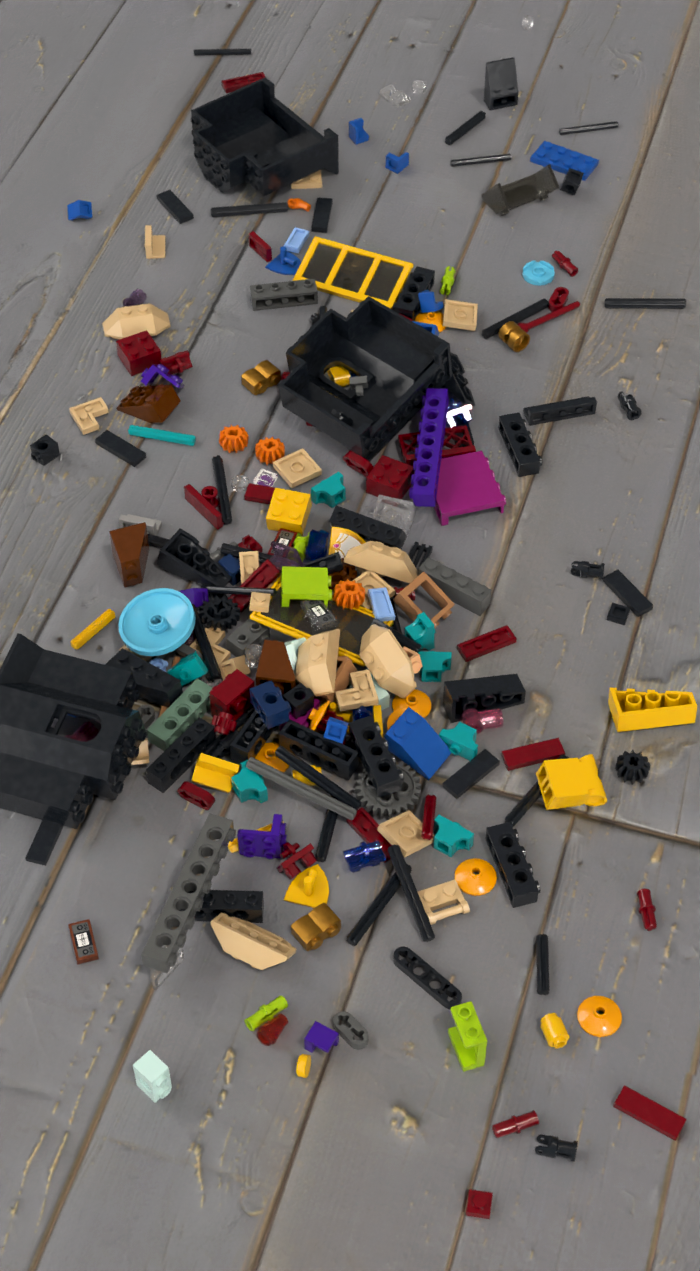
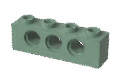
M197 678L147 729L148 742L165 751L199 717L203 718L204 714L211 709L209 692L213 687Z

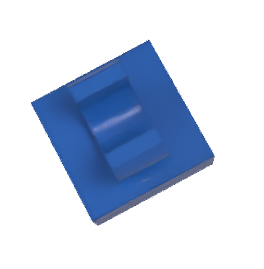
M329 717L324 738L343 744L349 723Z

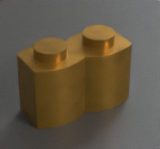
M264 360L255 368H251L243 373L241 376L242 385L252 394L259 395L264 393L268 387L277 385L280 382L281 371L268 360Z
M324 902L315 907L309 914L295 921L291 925V934L306 951L315 950L322 945L324 939L332 938L340 932L341 920Z

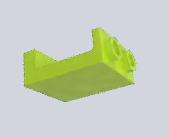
M282 566L281 607H289L290 599L323 600V606L327 608L328 601L332 600V589H328V587H331V576H328V568Z
M472 1001L451 1007L450 1011L456 1026L448 1028V1034L463 1072L484 1066L487 1038Z

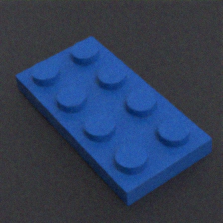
M544 141L530 158L532 163L566 174L569 168L584 173L583 181L589 177L599 162L598 159L547 141Z

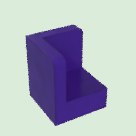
M191 588L179 591L196 608L202 606L203 601L208 602L207 588Z
M315 1021L304 1038V1048L313 1053L316 1047L324 1052H329L332 1045L337 1046L339 1043V1033Z

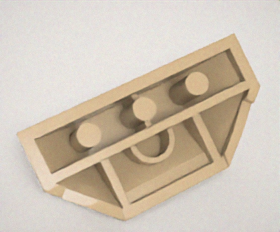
M150 303L117 308L102 323L105 337L123 339L146 330L150 336H155L166 328L171 327L168 313Z
M368 541L348 550L344 559V563L407 583H411L418 577V571L405 551L397 547L386 546L377 541Z
M376 624L371 625L362 636L359 656L380 687L404 699L417 687L414 681L412 662L390 629Z
M339 628L315 634L298 647L295 678L306 688H310L316 697L334 693L340 639Z
M220 913L211 920V926L223 951L235 959H240L250 964L253 968L260 970L287 961L296 953L297 949L287 940L249 921L237 917H229L225 913Z

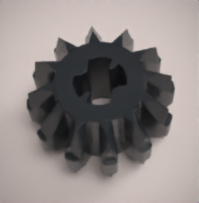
M634 750L631 753L624 751L623 755H619L617 758L615 769L618 778H623L624 783L629 780L633 785L635 781L641 783L643 779L648 777L650 763L647 756H642V752L637 754Z

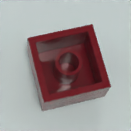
M147 330L116 341L118 357L131 376L143 373L146 368L149 369L152 365L160 364V359H162L161 350Z
M382 455L366 477V493L398 505L412 485L413 466Z
M238 669L228 674L219 685L214 686L209 692L212 717L214 715L219 716V712H225L234 716L233 721L237 720L252 706L250 702V688L255 687L254 681Z

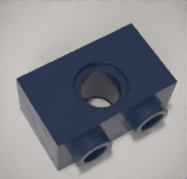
M272 680L250 688V702L267 729L289 721L290 704L287 700L284 701L280 688L278 686L275 687Z

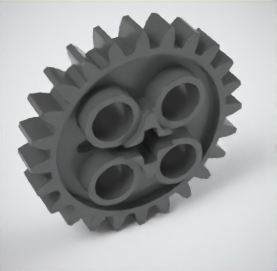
M403 762L395 765L397 770L400 769L404 777L402 790L382 797H378L365 768H363V774H358L355 787L356 799L361 802L360 807L366 806L367 812L373 810V816L380 813L381 819L384 818L385 814L391 819L392 814L398 816L400 812L404 813L408 809L414 810V804H418V798L421 797V784L419 783L420 778L416 777V771L410 772V765L405 768L403 767Z

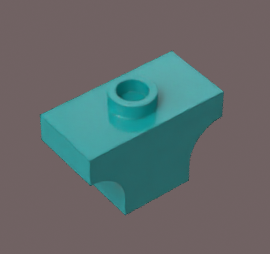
M339 471L311 488V501L314 504L325 503L333 508L346 500L343 475Z
M425 612L417 615L416 620L412 624L404 627L405 636L421 644V649L426 648L430 651L435 648L434 634L436 631L433 622Z
M195 651L182 658L166 673L179 679L181 686L205 675L208 669Z
M420 651L418 653L423 666L419 671L422 675V682H441L442 674L447 670H451L452 652Z
M459 721L455 728L449 730L442 729L439 733V737L449 747V751L452 754L459 755L469 761L477 756L478 745L475 743L476 729Z
M246 760L241 763V771L231 777L232 789L241 803L251 799L263 803L268 800V791L264 784V779L262 775L246 767L248 761Z
M438 814L434 820V832L436 833L434 836V848L449 857H452L458 850H470L474 842V833L463 828L459 823L452 822Z

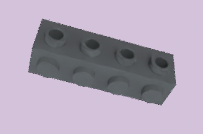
M315 279L250 285L253 311L318 304V291Z
M429 557L418 568V576L425 572L448 598L459 606L479 616L489 607L492 590L487 586L481 585Z

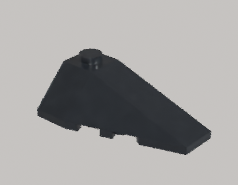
M451 353L452 377L444 386L463 404L474 407L475 402L471 390L466 387L468 380L463 377L465 370L458 356Z
M181 528L159 551L157 565L174 575L205 586H226L232 579L224 568L210 557V553L199 545V541Z

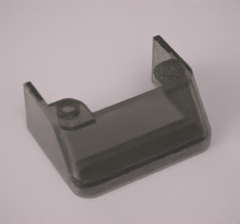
M549 164L533 175L504 186L498 183L481 196L483 201L497 215L503 216L510 213L509 210L537 199L543 201L549 198L548 195L557 190L559 185Z

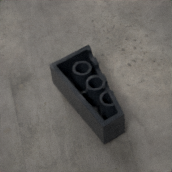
M123 648L105 664L131 671L136 680L137 688L140 691L139 698L148 699V702L170 707L183 693L179 679Z
M517 674L445 681L443 707L450 722L454 723L525 703L526 691Z

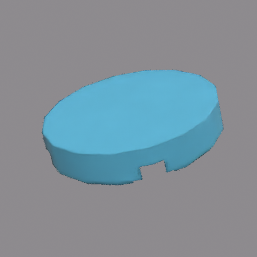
M530 261L523 267L522 276L525 281L532 285H546L554 279V267L546 261Z

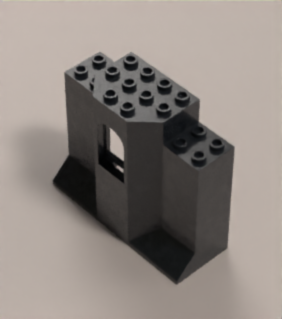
M266 77L191 110L194 157L205 179L222 193L247 182L261 195L266 196L323 168L336 175L339 174L338 135L330 128L324 130V136L286 107L275 98L274 84Z
M368 296L364 301L360 302L353 312L349 313L347 318L330 309L293 346L289 347L286 357L290 374L278 386L284 408L370 462L423 407V396H426L427 388L441 389L452 377L450 343ZM341 366L357 376H367L368 388H363L364 396H356V389L349 387L346 390L326 378L324 374L332 367ZM336 408L353 419L352 425L349 426L331 414L333 409Z
M17 634L0 668V808L77 829L79 824L84 821L87 806L93 801V794L116 800L118 793L120 794L123 790L126 776H129L131 772V764L139 754V746L147 735V730L144 727L139 711L132 709L134 702H137L139 699L140 691L137 688L136 680L131 671L45 650L24 635ZM67 714L97 721L101 724V730L98 735L88 742L57 735ZM56 718L58 719V721L55 725V728L51 727L54 719Z

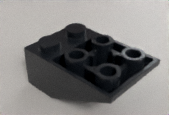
M514 57L486 62L484 102L490 111L518 105V83Z

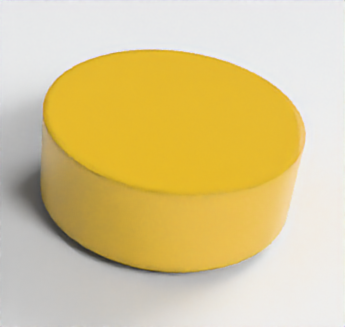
M301 1054L299 1056L296 1067L298 1077H308L311 1066L310 1055Z

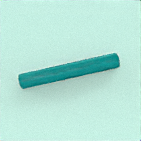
M130 425L128 429L129 435L190 446H194L196 442V436L137 425Z

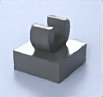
M367 376L349 377L351 389H356V396H364L363 388H368Z

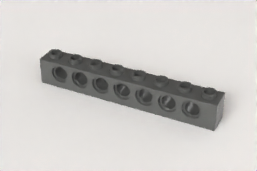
M209 813L141 954L143 966L168 974L170 967H174L176 964L177 952L179 948H183L186 942V933L194 925V916L203 906V897L211 889V880L219 872V863L227 855V846L235 838L236 830L234 829L233 820Z

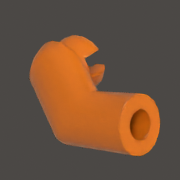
M290 198L287 201L288 207L291 209L302 208L307 212L311 209V204L300 198Z

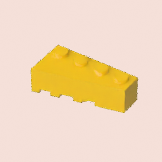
M609 688L608 705L617 732L695 723L697 704L692 692L666 691L665 693H658L655 690L635 692V689L627 688L626 691H617V688Z

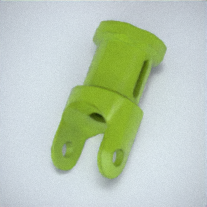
M311 532L305 537H302L300 533L297 534L293 543L294 548L289 553V557L292 560L303 562L306 557L305 552L309 549L313 539Z

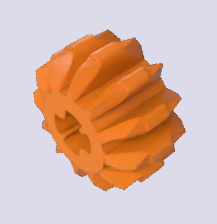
M230 425V427H224V430L220 431L219 444L222 446L223 451L228 450L229 453L235 451L237 454L238 450L243 451L247 447L249 436L244 427L240 428L239 425Z
M272 436L268 439L265 437L264 440L259 439V442L256 444L255 455L260 463H266V465L269 463L273 464L274 461L285 456V447L279 438L274 439Z
M348 579L345 582L340 580L339 584H336L334 587L333 598L337 606H342L343 610L345 608L352 610L353 607L358 609L360 605H363L366 592L365 588L362 587V583H356L355 580L349 581Z

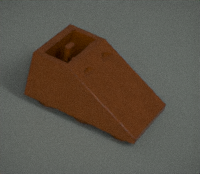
M172 385L135 386L121 400L116 409L149 423H163L181 400Z

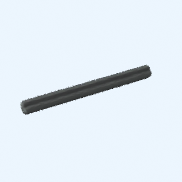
M250 757L246 763L248 769L349 820H353L357 814L355 808L253 757Z

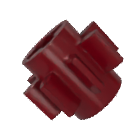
M219 712V716L214 715L211 722L215 726L214 731L224 735H228L229 731L234 732L237 724L236 721H233L234 716L225 712Z

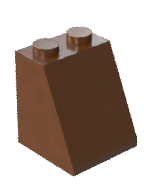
M143 522L109 531L113 557L124 588L143 583L149 554L146 523Z
M264 640L256 673V686L272 680L275 687L278 686L282 695H284L296 686V678L285 644L277 640Z

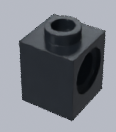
M569 168L560 190L575 196L584 173Z
M46 434L30 445L32 459L43 466L60 455L58 442Z
M302 683L283 695L284 701L287 700L290 704L291 712L289 713L295 719L314 707V693Z

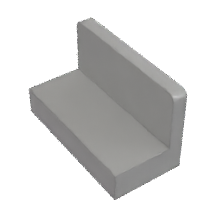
M121 514L119 518L120 528L145 522L147 534L157 536L162 525L159 520L130 514L127 516Z

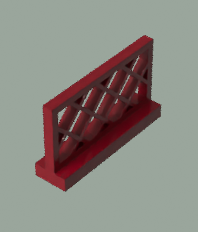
M467 425L445 428V436L447 438L444 440L443 447L446 446L450 449L442 451V459L476 452ZM421 432L398 435L404 462L413 466L414 461H417V458H415V454H407L409 451L415 453L416 448L414 446L417 444V435L421 434ZM464 432V436L462 438L455 434ZM450 439L458 441L455 445L449 443ZM403 440H411L413 442L409 445L403 442Z

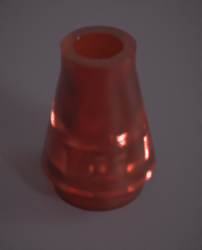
M278 1014L260 1026L257 1032L259 1041L266 1046L275 1044L284 1027L288 1024V1019L283 1014Z

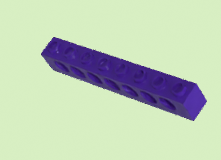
M427 388L426 396H423L424 408H421V419L423 420L419 421V432L421 434L417 435V445L419 447L415 449L417 461L413 463L415 474H412L411 484L413 488H410L409 497L413 499V506L435 507L449 405L448 389Z

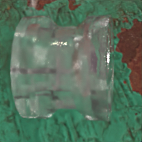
M250 644L245 648V664L248 667L258 668L263 646Z

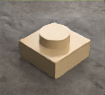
M252 592L249 611L268 613L271 594Z

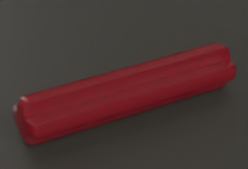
M428 794L425 798L421 835L424 840H431L433 838L437 799L435 795L431 796Z

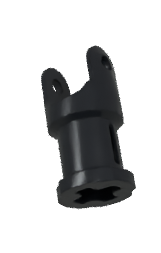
M619 392L618 399L622 409L627 412V418L629 420L638 419L642 413L641 409L636 405L635 398L631 394L627 396L624 392Z
M589 561L572 562V575L583 578L588 576L598 577L600 580H603L605 563L598 565L590 564Z
M543 1134L537 1136L539 1143L548 1145L547 1147L536 1146L535 1152L538 1155L550 1158L558 1156L575 1162L578 1141L569 1142L559 1140L556 1136Z

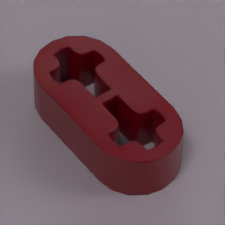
M558 287L554 290L548 306L551 312L565 306L569 296L567 288Z
M349 450L343 456L344 462L350 468L366 477L374 468L368 460Z
M184 781L178 788V794L183 799L204 810H209L215 803V798L211 793L188 781Z

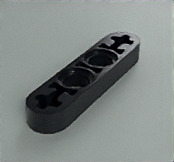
M402 946L394 951L393 961L396 967L442 1006L451 1010V1007L461 1004L462 994L460 990L411 949ZM399 956H407V960L404 958L402 960H399ZM416 967H422L425 973L423 975H416L413 970ZM432 981H439L442 986L439 989H433L429 984ZM448 996L451 998L455 996L456 1001H454L453 999L448 1001Z

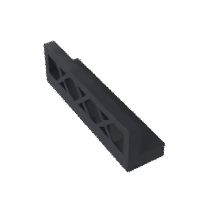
M587 396L523 408V412L529 426L595 414L597 400L595 397L590 398Z

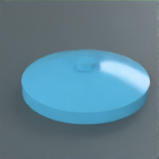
M168 588L152 589L136 596L126 605L119 619V633L124 644L131 651L139 655H164L185 643L194 629L196 617L191 602L181 592Z

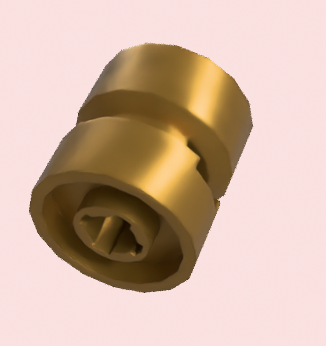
M514 321L505 323L499 331V338L508 344L514 352L522 351L529 344L530 336Z

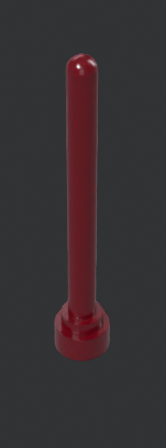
M575 301L529 323L520 322L517 325L527 333L531 328L578 308L580 302Z

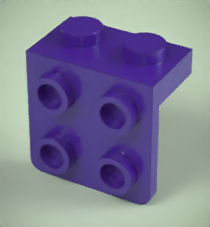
M162 364L152 365L149 369L146 368L141 375L143 377L141 382L145 385H152L160 374L177 388L185 386L180 377L169 374V369Z
M274 814L271 832L239 829L237 833L239 853L246 857L257 856L267 859H281L282 845L287 842L286 823H283L282 814Z

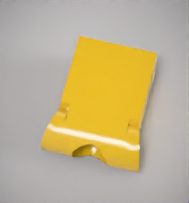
M593 754L585 755L580 759L544 760L536 772L546 810L581 806L583 804L601 806L608 801L603 784L598 776V768Z

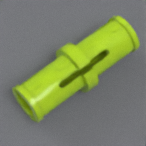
M450 266L445 269L440 289L442 295H444L445 291L446 295H449L451 292L455 268L453 267L451 271H449Z
M279 995L269 1004L260 1006L256 1013L244 1020L248 1029L253 1032L266 1021H272L274 1019L273 1016L288 1007L286 999Z

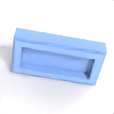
M295 227L284 247L287 248V251L299 254L309 237L310 231Z
M387 588L368 589L367 595L375 619L381 622L394 621L396 616Z

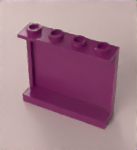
M482 451L441 459L436 505L434 507L441 526L448 525L449 517L494 507H498L500 513L504 512V505H506L505 495L501 494L500 484L495 481L493 469L490 470L489 460Z

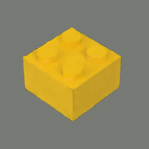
M275 488L266 516L268 530L279 531L282 528L300 533L303 536L312 507L311 495Z

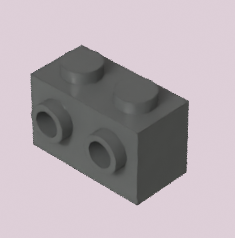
M249 618L226 638L227 650L235 657L245 655L246 660L253 657L256 651L263 646L264 640H270L269 627Z

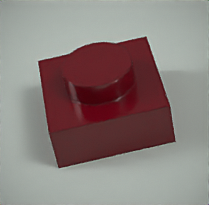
M469 1189L466 1216L490 1219L493 1193Z

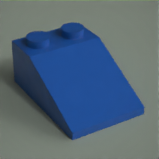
M410 707L405 710L384 736L388 743V750L407 765H410L412 769L428 781L451 755L449 747L429 723Z

